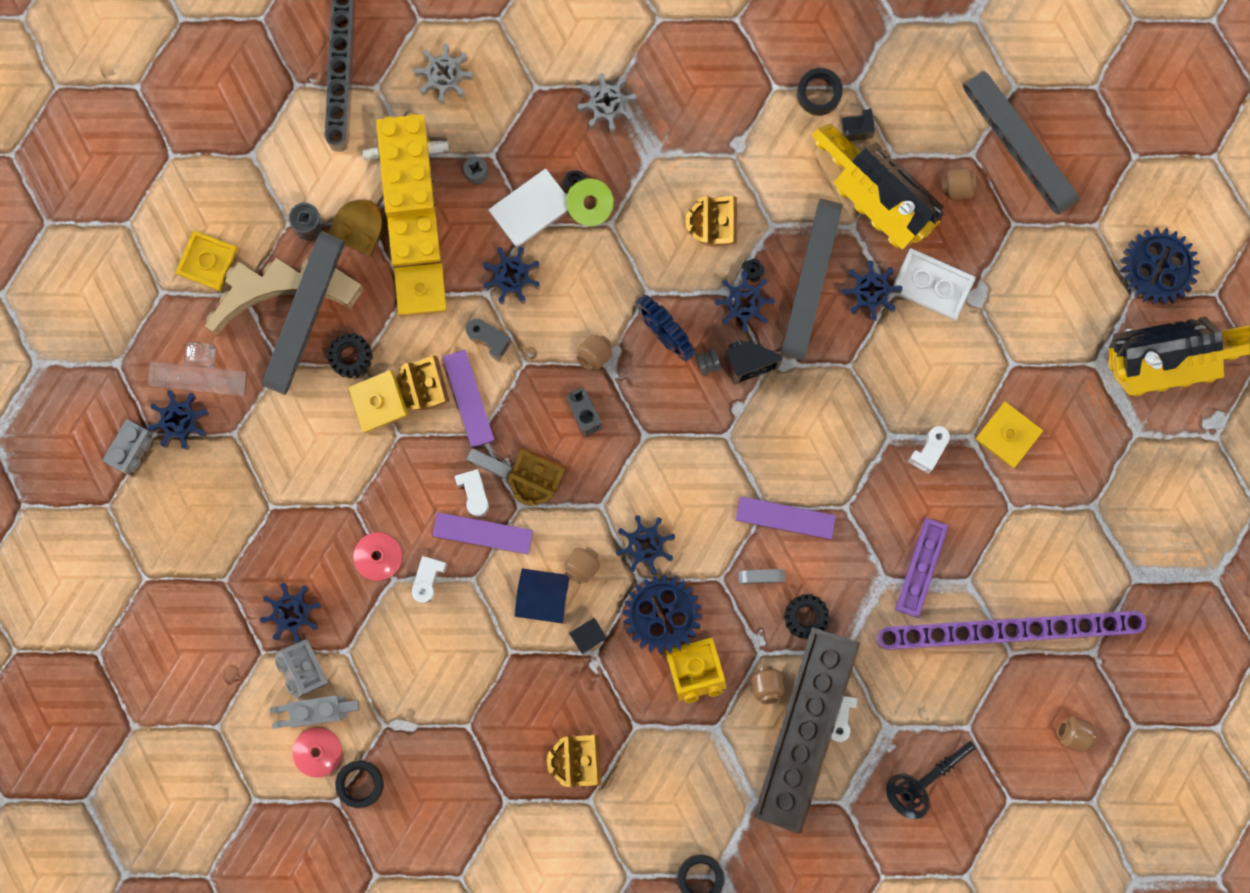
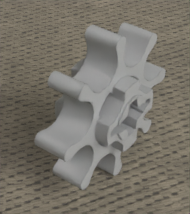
M448 44L443 45L444 52L438 58L432 57L429 51L425 50L423 54L425 59L430 62L429 66L425 69H414L416 77L424 76L428 78V83L420 88L421 94L426 96L430 90H438L440 92L439 102L441 105L445 104L444 97L449 91H455L460 98H464V90L458 86L460 81L464 79L474 80L472 71L463 72L460 70V66L468 61L467 54L464 52L457 59L450 58L448 56L450 51ZM439 69L445 74L448 73L449 79L445 75L440 76Z
M600 73L599 81L601 85L599 88L590 89L586 84L582 85V92L589 95L591 100L586 104H578V112L591 111L594 114V118L589 122L590 129H594L598 121H606L609 124L610 133H614L615 125L613 121L616 118L622 117L627 122L632 121V114L626 112L623 107L627 103H635L636 94L625 96L620 93V89L625 85L624 77H620L616 85L609 86L605 83V75ZM608 100L610 106H606L604 101Z

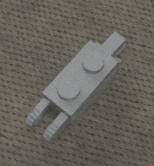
M338 695L289 702L288 705L270 707L271 713L274 714L289 711L290 718L288 721H275V723H272L273 729L289 726L297 728L343 721V719L348 718L347 712L360 710L359 700L346 702L345 696L340 697Z

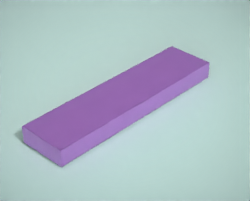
M466 350L443 356L471 448L494 442L495 440Z
M740 496L735 521L831 540L836 515Z
M438 512L433 531V537L527 555H529L533 530Z
M928 518L924 519L895 611L919 618L949 525Z

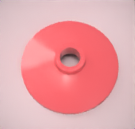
M381 532L371 533L364 536L357 543L353 554L354 564L363 577L372 581H383L392 577L400 568L402 550L392 536ZM376 551L381 553L379 560H374L372 557Z
M324 728L306 730L296 739L293 746V760L296 767L303 774L310 777L329 775L338 767L342 758V746L339 739L334 733ZM314 748H318L320 750V755L318 757H314L312 755V750Z

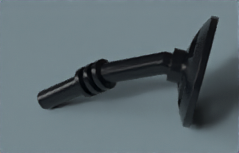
M969 741L951 756H945L944 761H939L940 764L936 763V767L919 781L907 774L892 776L886 784V794L893 808L909 819L924 817L930 809V799L925 788L941 775L945 776V772H951L950 768L955 769L954 765L973 752L976 747ZM905 779L899 785H895L897 780ZM896 794L901 795L902 800L907 803L906 807L898 800ZM922 804H924L922 810L915 811V808H918Z

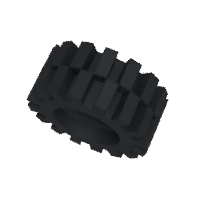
M344 333V336L338 335L335 341H331V347H328L327 350L329 353L327 358L333 370L340 376H346L350 379L353 376H356V378L360 377L361 373L365 374L367 372L366 369L371 367V360H373L372 350L367 341L356 333ZM347 347H354L359 351V359L354 364H345L341 360V353Z
M802 594L791 600L785 609V625L790 630V633L798 638L809 639L812 627L824 631L828 626L827 624L830 619L829 609H827L826 603L822 602L818 596ZM809 607L815 611L816 621L813 625L804 626L799 623L797 614L801 608Z

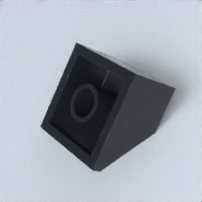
M742 340L730 344L729 349H726L724 357L734 385L778 369L783 360L782 356L751 341L743 343Z

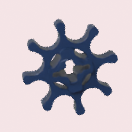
M499 247L497 251L501 257V262L495 266L487 262L483 263L484 270L492 271L495 274L491 282L484 283V289L488 291L492 287L500 288L502 290V295L499 297L501 305L505 304L506 296L511 293L517 294L520 298V303L525 304L526 299L522 294V290L526 286H532L535 289L540 288L539 281H533L528 277L530 271L539 269V262L536 260L532 264H524L521 261L525 253L523 247H519L518 254L514 258L506 257L503 248ZM507 268H510V271L515 275L516 284L508 277Z
M870 260L868 261L869 272L864 276L857 275L853 269L849 270V276L857 281V285L851 290L843 289L842 295L844 297L852 295L858 299L856 306L851 308L852 315H856L860 308L866 307L871 310V321L875 322L877 320L875 314L877 308L885 306L891 313L896 311V307L889 303L888 297L892 293H902L903 288L901 285L896 287L888 285L887 279L894 273L892 267H889L886 273L878 275L873 271L874 262ZM874 286L876 290L874 296H870V293L866 292L869 291L870 287Z
M742 271V282L738 286H731L726 279L722 280V284L729 289V296L724 300L715 299L714 303L715 305L726 304L729 307L730 312L728 316L722 320L724 324H728L733 317H739L743 322L742 330L747 332V321L751 317H758L763 324L767 323V319L760 314V307L765 303L774 304L775 299H764L760 296L761 287L767 284L765 279H761L756 286H750L746 280L747 272ZM744 288L748 289V291H740V290H741V289H744ZM741 296L744 298L750 296L748 300L750 305L748 307L745 305L739 307L741 303L739 298Z
M168 391L167 395L170 398V403L166 408H159L157 405L151 404L150 408L159 412L161 418L158 423L148 425V429L151 432H155L158 429L165 431V438L160 442L162 447L168 448L172 439L180 438L181 447L184 450H189L187 438L191 433H198L202 437L206 436L205 431L197 428L196 422L200 417L209 416V412L206 409H202L199 412L192 410V403L197 398L193 393L188 394L185 402L177 403L176 394ZM177 416L183 418L180 420V425L174 423L177 421Z
M636 515L635 521L638 528L635 532L627 533L622 528L618 530V534L625 536L629 544L627 548L617 550L616 555L619 557L628 553L633 556L634 563L629 568L631 573L635 572L636 566L639 563L644 562L650 566L651 575H655L657 571L653 563L656 558L663 557L669 562L673 560V556L666 554L662 546L667 541H673L675 535L670 534L667 537H663L658 534L657 527L662 522L660 517L656 518L653 527L646 528L641 524L640 516ZM655 538H657L659 545H656ZM646 539L650 540V546L656 551L649 548L642 551V545L638 541L645 542ZM632 545H635L637 552L633 551ZM653 555L650 558H645V556Z
M281 583L280 587L283 590V596L280 600L273 601L268 596L263 597V601L272 604L273 613L269 617H261L260 622L266 624L269 621H275L277 623L278 630L273 635L274 640H280L282 633L290 630L294 634V642L298 643L302 641L299 636V630L302 626L309 625L313 630H318L319 626L310 622L309 613L314 609H321L322 605L318 602L313 605L305 603L304 596L309 591V587L304 585L298 595L291 596L288 592V585ZM282 608L291 610L294 608V613L300 616V619L295 617L288 618L289 615Z

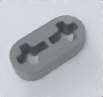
M474 449L470 450L466 458L473 465L505 480L508 479L512 468Z
M784 569L738 571L739 584L785 582Z

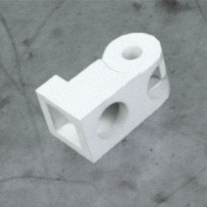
M941 426L932 428L926 436V444L921 453L915 450L908 462L929 474L949 442L950 434L948 430Z
M476 469L456 475L455 480L458 488L465 487L469 513L477 518L485 516L489 510V504L479 470Z
M422 556L412 588V595L416 601L429 603L433 600L435 596L434 584L438 572L445 573L447 563Z
M843 698L831 740L843 742L850 736V727L848 725L849 708H856L857 698Z

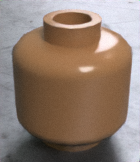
M969 168L949 170L947 179L942 180L943 192L948 193L952 200L971 199L974 196V192H978L977 174L972 173V170Z
M590 335L577 348V360L580 365L587 370H599L612 357L611 342L605 336Z
M586 547V549L575 548L564 563L565 574L578 584L590 582L600 569V562L597 559L599 555L590 547Z
M772 666L758 668V672L751 677L755 699L761 701L762 704L779 702L781 700L780 697L785 693L782 673L772 669Z
M1072 716L1059 724L1057 737L1062 746L1077 752H1085L1094 745L1096 733H1094V727L1090 722Z

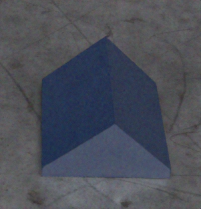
M522 568L517 588L515 617L563 624L570 578L565 574Z

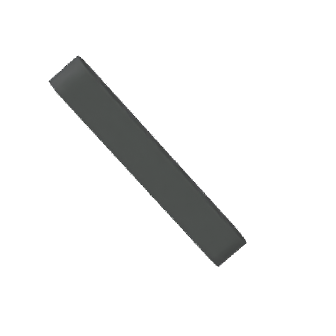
M331 0L325 139L330 149L335 152H342L349 145L356 11L354 0H349L346 5H339L340 0ZM342 21L348 22L344 28L337 27ZM340 44L347 45L343 51L336 50V47ZM340 66L346 67L343 73H335L336 68ZM338 89L345 90L344 94L339 97L334 96V92ZM336 112L344 113L340 119L332 118ZM335 135L343 136L341 141L337 143L331 141Z
M981 71L963 83L966 95L1053 212L1059 215L1077 203L1079 197L1074 188L989 74Z
M819 198L781 350V355L803 361L805 359L842 211V203Z
M323 231L318 235L263 378V387L286 395L339 261L345 240Z

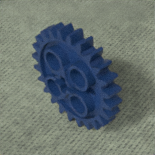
M1156 227L1151 234L1147 229L1143 232V236L1137 234L1135 236L1136 241L1131 240L1128 243L1130 248H1126L1123 251L1128 257H1123L1120 260L1121 263L1126 264V266L1120 269V272L1127 273V276L1122 280L1131 282L1127 288L1128 290L1136 289L1134 297H1137L1139 294L1143 295L1142 302L1151 298L1152 305H1155L1160 299L1163 306L1169 299L1173 304L1177 301V297L1182 299L1185 297L1184 292L1189 293L1192 290L1190 285L1197 283V280L1192 276H1197L1200 273L1199 270L1194 269L1195 266L1200 264V261L1193 260V257L1198 253L1190 252L1189 249L1192 247V243L1184 244L1186 236L1180 239L1177 238L1178 231L1169 235L1168 228H1165L1160 234L1158 227ZM1149 246L1157 248L1158 256L1150 253ZM1166 248H1169V253L1161 265L1163 270L1157 274L1154 285H1151V280L1159 268L1157 263L1163 259ZM1171 256H1175L1180 260V266L1172 263ZM1140 267L1148 270L1149 277L1141 275ZM1162 277L1170 280L1171 287L1163 285Z
M645 294L635 302L639 312L643 315V321L652 330L653 334L658 335L657 338L667 350L672 351L685 362L696 354L692 347L693 345L688 341V335L677 322L673 321L674 318L662 305L659 306L657 302Z
M664 575L662 581L658 582L657 577L653 576V583L651 584L648 580L644 579L645 587L642 588L639 585H635L638 593L629 592V596L633 600L625 601V605L630 608L623 611V615L629 617L623 621L624 625L631 626L628 628L627 634L635 633L632 638L633 643L641 640L640 649L648 645L649 653H652L655 648H658L659 655H662L664 649H667L671 655L672 647L682 651V642L689 646L688 637H697L693 629H701V625L696 620H701L703 617L696 612L700 611L702 606L694 604L699 600L698 595L690 596L693 588L690 587L685 590V581L677 585L676 577H673L671 582H667V577ZM665 594H672L675 597L674 601L670 604H665L661 600ZM653 596H656L662 611L667 613V620L674 631L673 634L668 632L662 617H659L658 609L652 600ZM643 605H650L653 607V610L650 614L643 615L640 613V608ZM677 615H682L686 618V621L683 625L679 626L672 622L673 618ZM660 626L664 629V632L661 636L656 637L651 634L652 628Z

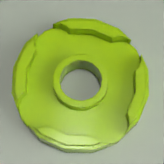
M585 178L570 187L566 195V208L575 222L584 226H595L603 223L610 216L613 210L614 199L611 190L605 183L597 179ZM589 195H592L596 201L595 206L591 209L585 208L583 204L584 199Z

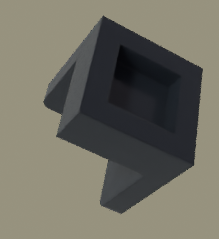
M872 109L862 110L859 116L842 118L843 135L849 141L873 138L875 126Z
M595 618L569 633L582 655L606 640V636Z

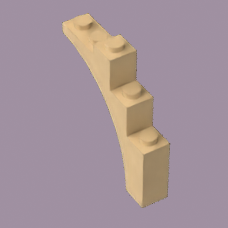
M275 258L273 263L269 262L264 268L263 277L238 262L226 274L227 279L225 282L231 290H227L220 299L221 304L217 310L210 312L206 319L207 324L205 327L218 336L226 325L245 309L277 296L296 294L309 258H306L300 268L302 271L300 273ZM335 268L324 298L335 301L351 310L364 289L361 284Z

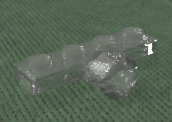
M189 342L186 345L185 361L183 364L150 362L148 386L245 396L248 372L216 368L214 364L216 348L210 343Z

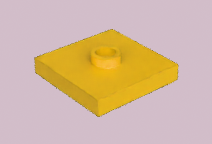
M193 230L175 274L221 292L226 280V274L231 268L239 248Z
M442 263L394 268L399 316L447 312Z
M393 370L348 387L363 433L409 416Z
M1004 401L974 440L1014 469L1043 430Z

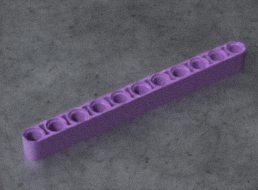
M1128 611L894 626L881 629L876 635V643L883 650L1131 635L1142 632L1146 627L1147 621L1142 613ZM1130 616L1137 620L1136 629H1131L1128 626ZM1105 618H1109L1113 622L1111 631L1106 630L1103 626ZM1080 620L1087 621L1089 625L1086 633L1079 629ZM1056 621H1060L1064 625V632L1062 634H1058L1054 629ZM1031 623L1039 625V635L1034 636L1031 634L1029 629ZM1008 624L1013 625L1016 629V634L1013 638L1005 633V627ZM982 626H987L991 629L992 633L989 639L981 636L980 630ZM959 627L967 631V638L964 641L956 637V630ZM934 629H939L943 634V639L940 642H935L931 637V632ZM910 630L918 634V641L915 644L907 640V633ZM885 632H890L894 636L892 645H886L882 641V635Z

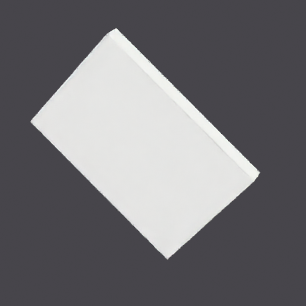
M546 168L488 210L517 249L568 212L566 208V194Z
M910 248L892 286L901 285L903 292L893 294L956 322L976 277Z

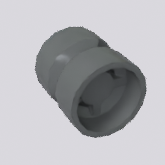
M299 203L291 209L289 223L296 235L305 241L317 239L320 232L324 230V221L318 209L310 203Z

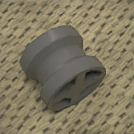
M471 157L465 162L463 169L468 182L478 185L486 181L488 169L486 162L482 158Z
M714 348L705 354H695L702 377L707 376L712 371H721L720 362Z

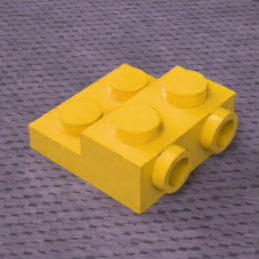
M713 637L690 643L689 646L682 645V651H679L676 647L672 648L671 655L668 650H665L679 701L684 700L685 703H693L699 699L698 696L708 694L710 697H715L722 694L723 689H727Z

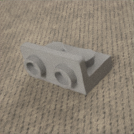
M126 419L102 461L130 476L131 472L134 473L141 463L139 458L142 453L147 451L152 445L153 433Z
M307 639L282 649L275 655L276 667L279 672H283L286 678L287 690L291 695H294L295 699H299L303 695L328 684Z

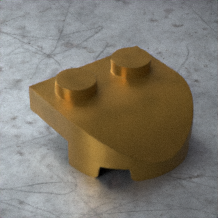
M734 195L715 198L703 196L697 199L698 202L686 214V228L693 238L707 246L737 244V197Z
M367 199L354 200L346 203L339 209L328 234L345 240V245L365 255L372 256L381 234L385 232L386 221L384 220L381 208L376 203Z
M432 355L414 363H405L399 368L400 372L396 380L407 408L411 410H428L450 402L438 356Z
M522 447L509 474L508 485H510L513 496L517 501L527 506H536L549 501L554 495L567 466Z
M599 735L572 736L557 740L558 742L553 749L549 750L547 756V767L550 775L554 776L560 782V785L566 787L602 785Z

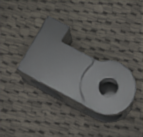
M473 319L467 323L466 332L469 339L474 343H482L490 348V356L499 362L512 343L511 338L483 320Z
M584 387L566 394L583 438L603 429L602 422Z

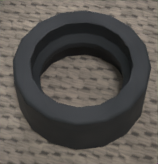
M818 67L809 70L802 76L798 84L797 99L799 105L811 115L822 116L831 113L837 108L842 97L843 86L841 80L835 72L827 68ZM823 79L832 85L834 93L828 103L823 105L815 104L807 98L806 87L812 80Z
M354 761L343 766L337 774L335 789L339 799L347 806L353 808H364L372 805L382 795L384 788L383 776L380 770L372 763L366 761ZM354 770H365L374 779L373 791L364 799L352 798L345 789L346 778Z
M703 854L693 855L686 859L679 867L677 882L682 893H695L689 889L686 883V875L689 869L696 864L708 865L715 873V884L707 893H721L725 882L724 871L720 864L712 857Z

